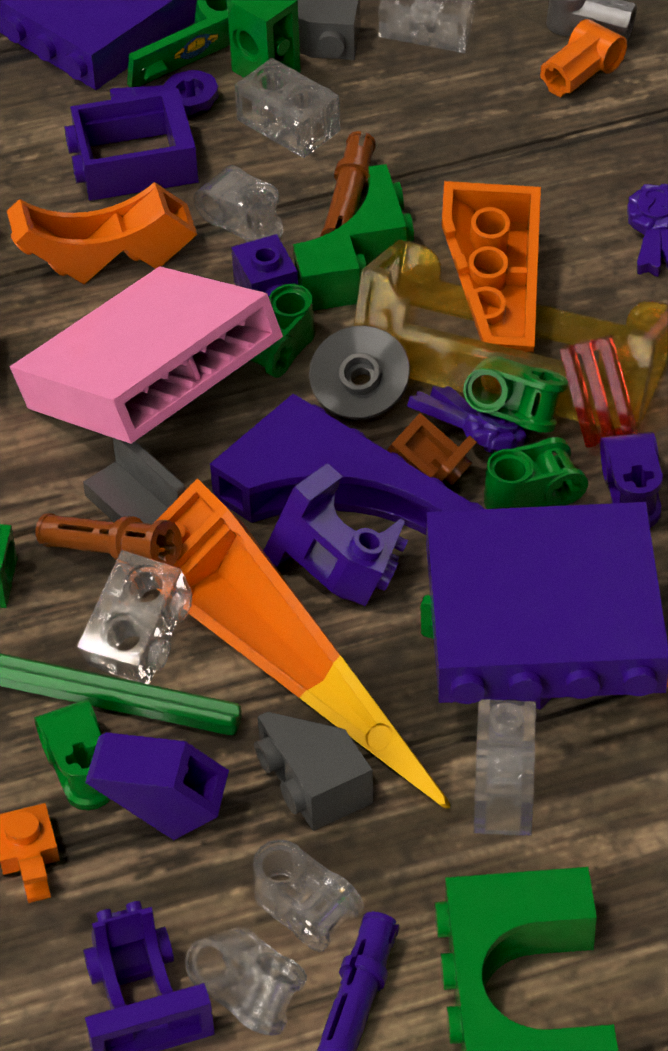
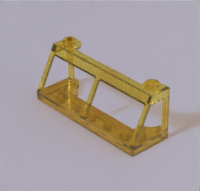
M398 240L362 269L354 326H372L394 336L407 354L410 365L409 379L444 388L450 386L456 391L463 392L466 378L481 361L491 356H500L530 367L554 371L568 380L566 391L560 392L554 413L555 416L627 434H637L640 430L668 362L667 303L654 300L638 303L630 311L626 325L536 304L535 336L600 352L597 369L408 323L411 306L474 321L462 285L440 280V260L426 246ZM491 375L481 376L482 385L487 391L495 394L502 392L500 382Z

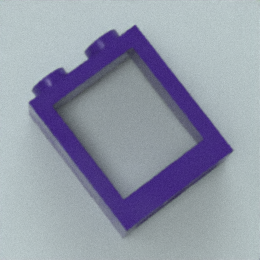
M179 89L70 106L72 125L64 126L69 154L78 153V155L71 156L76 184L85 182L89 201L139 193L154 182L163 188L199 183L196 147ZM166 134L170 146L93 159L91 146Z

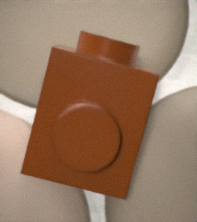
M419 413L388 447L387 451L400 455L406 463L427 476L435 477L440 481L446 480L452 486L472 464L465 455L477 441L469 435L458 447L424 415Z

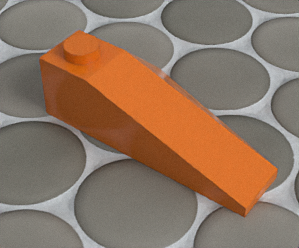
M444 181L441 226L483 348L534 352L541 187Z

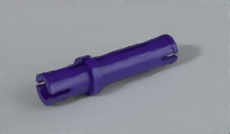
M374 911L364 914L351 954L343 958L339 970L342 978L336 999H334L317 1051H357L377 991L384 988L389 974L385 967L400 929L399 924H396V920L391 916Z

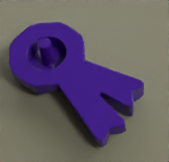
M199 70L176 73L164 85L110 89L111 100L179 89L187 116L200 111L210 110L213 103L218 99L219 93L215 78L211 74Z
M666 183L661 185L644 184L641 189L633 193L628 199V222L634 229L644 235L637 260V274L649 272L653 276L659 277L662 257L668 269V184Z
M433 386L430 395L417 391L416 396L409 397L407 404L409 408L462 428L466 437L470 435L487 452L493 453L494 450L513 449L525 444L526 433L523 427L514 422L478 412L450 386L445 388Z

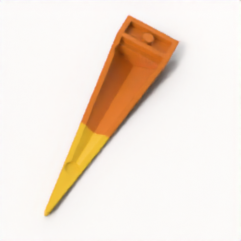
M197 478L156 520L172 521L180 529L182 548L176 563L167 569L155 568L149 562L139 560L132 565L153 587L336 727L345 729L353 740L441 807L450 808L447 797L243 522ZM160 548V552L165 551L164 548Z

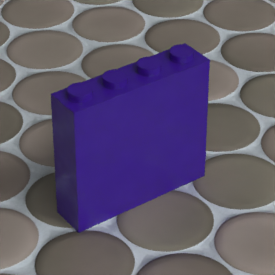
M0 0V33L11 42L18 43L33 52L41 60L48 61L63 70L73 79L79 80L97 90L128 69L130 53L192 25L195 22L197 0Z
M646 502L426 512V550L439 703L458 702L461 704H473L479 701L497 700L525 702L541 698L573 697L576 699H586L593 696H645L651 693H666L668 642Z

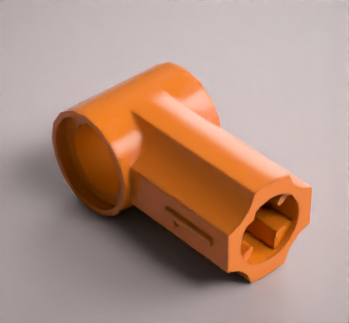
M584 19L574 28L568 45L541 65L540 78L546 83L549 92L560 98L566 93L570 94L599 70L605 74L614 72L626 54L627 39L590 19Z

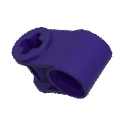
M647 432L601 437L600 455L604 481L608 484L612 503L646 502L651 528L661 518V502L658 492L662 487L663 477L659 464L655 434Z

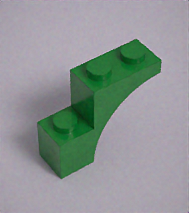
M387 164L368 167L369 191L361 208L351 219L326 235L293 244L294 266L298 271V285L304 286L310 291L313 300V311L359 304L360 283L368 281L367 268L407 262V242L414 241L413 222L410 213H402L404 209L402 187L400 182H392Z

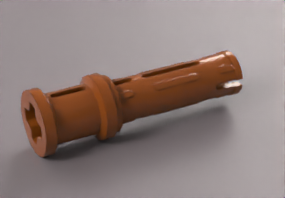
M46 513L39 518L35 528L37 541L39 544H43L44 547H60L111 554L117 562L128 565L134 564L139 560L147 561L155 568L167 569L176 563L182 548L180 529L174 522L169 520H159L149 524L143 523L140 518L135 516H124L115 522ZM160 548H164L165 551L160 552Z

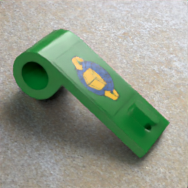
M197 0L194 25L130 53L127 85L129 87L143 86L230 45L227 0Z

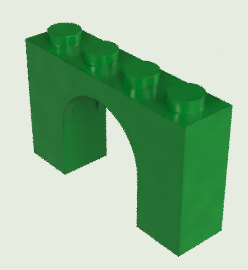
M589 867L445 877V901L435 902L434 909L437 938L448 937L450 953L440 954L443 990L455 991L456 1006H447L446 1008L449 1043H461L462 1051H618L614 1024L560 1029L527 1027L510 1020L499 1012L485 991V986L490 977L501 966L516 958L534 954L594 950L597 916Z

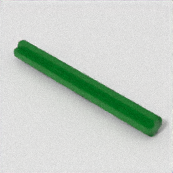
M0 653L1 687L76 703L88 699L91 705L95 707L226 735H235L241 723V706L235 702Z

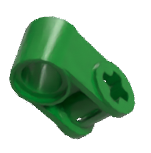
M285 284L271 292L269 300L283 337L250 360L265 367L266 373L275 378H279L286 373L293 360L315 337L312 295L307 288L297 284Z
M491 356L481 361L468 375L464 382L463 393L467 403L479 412L514 422L528 430L547 433L555 430L557 420L553 416L560 392L566 391L568 380L561 374L551 370L530 367L500 356ZM491 375L500 382L502 392L495 394L487 391L482 385L481 376Z
M552 437L530 445L513 449H502L493 453L487 462L484 505L486 509L566 506L583 496L589 485L588 478L581 469L575 468L570 459L571 448L562 438Z
M85 699L34 717L43 750L49 764L54 767L68 802L77 809L88 811L99 809L106 805L111 799L85 783L98 737L102 735L90 701Z

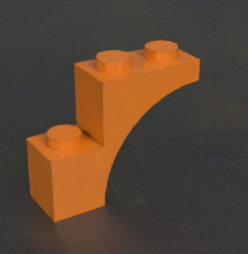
M155 182L136 196L122 203L95 211L78 213L50 211L31 205L21 199L7 210L12 229L11 238L22 252L27 255L35 254L48 262L50 267L59 275H69L83 285L122 251L132 260H142L156 269L159 266H163L198 235L187 203Z

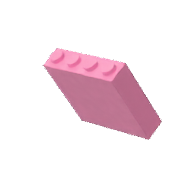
M159 266L11 365L10 369L28 409L132 444L281 339L283 335L267 293Z

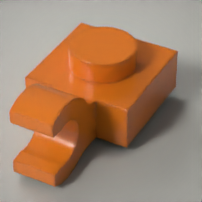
M46 803L0 814V865L3 875L21 872L28 903L51 898L44 865L58 862L60 858Z

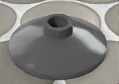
M352 326L330 335L317 348L311 360L309 370L311 388L318 402L330 413L350 420L370 419L390 410L405 393L410 378V365L403 346L390 333L372 326ZM359 375H368L370 377V381L363 385H355L353 383L354 379Z

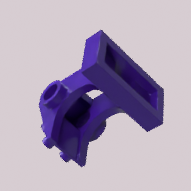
M327 463L294 486L263 551L276 567H279L292 557L336 596L366 606L375 588L377 587L385 591L399 563L397 562L399 556L393 554L392 551L395 548L403 552L408 542L407 539L399 536L405 521L400 519L380 533L369 528H361L355 531L343 523L336 514L334 507L335 492L343 476Z
M134 901L126 904L127 910L112 913L111 909L97 912L98 922L92 923L93 947L83 949V954L91 983L94 985L103 982L111 1010L85 1017L91 1051H161L215 1035L212 1006L205 983L178 991H173L164 964L174 962L172 946L165 926L155 929L152 907L142 909L141 902ZM152 976L158 996L126 1005L119 986Z

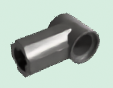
M549 0L546 24L548 29L555 34L571 36V33L580 21L590 19L624 36L628 41L636 19L637 6L634 3L623 0Z

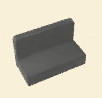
M113 438L116 461L83 481L85 496L113 522L124 516H135L140 518L143 523L153 524L186 488L179 479L136 441L130 444Z

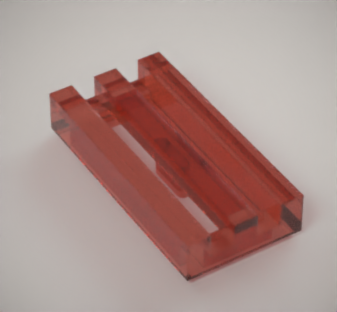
M609 335L575 343L559 349L586 448L599 444L601 437L638 434L613 336ZM595 350H601L621 427L614 428L604 385L594 354ZM578 354L582 356L602 431L597 429Z

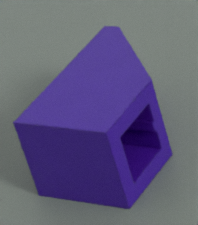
M105 732L98 737L85 783L172 840H175L218 817L229 770L186 741Z

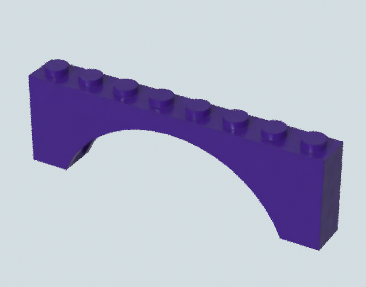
M294 393L210 463L213 494L230 510L250 523L281 515L294 486L327 463L343 476L335 492L334 507L336 511L357 512L394 522L402 519L405 521V526L426 535V512L485 509L480 504L470 502L448 489L439 479L429 477L409 465L400 455L388 452L373 443L359 430L349 428L329 416L320 406L311 405ZM552 698L534 699L526 702L541 710Z

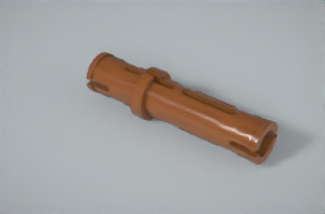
M362 131L352 132L347 137L344 157L338 161L335 168L334 178L336 185L320 237L345 224L357 212L363 189L368 186V167L376 148V141L369 133L365 135L363 146L358 145Z

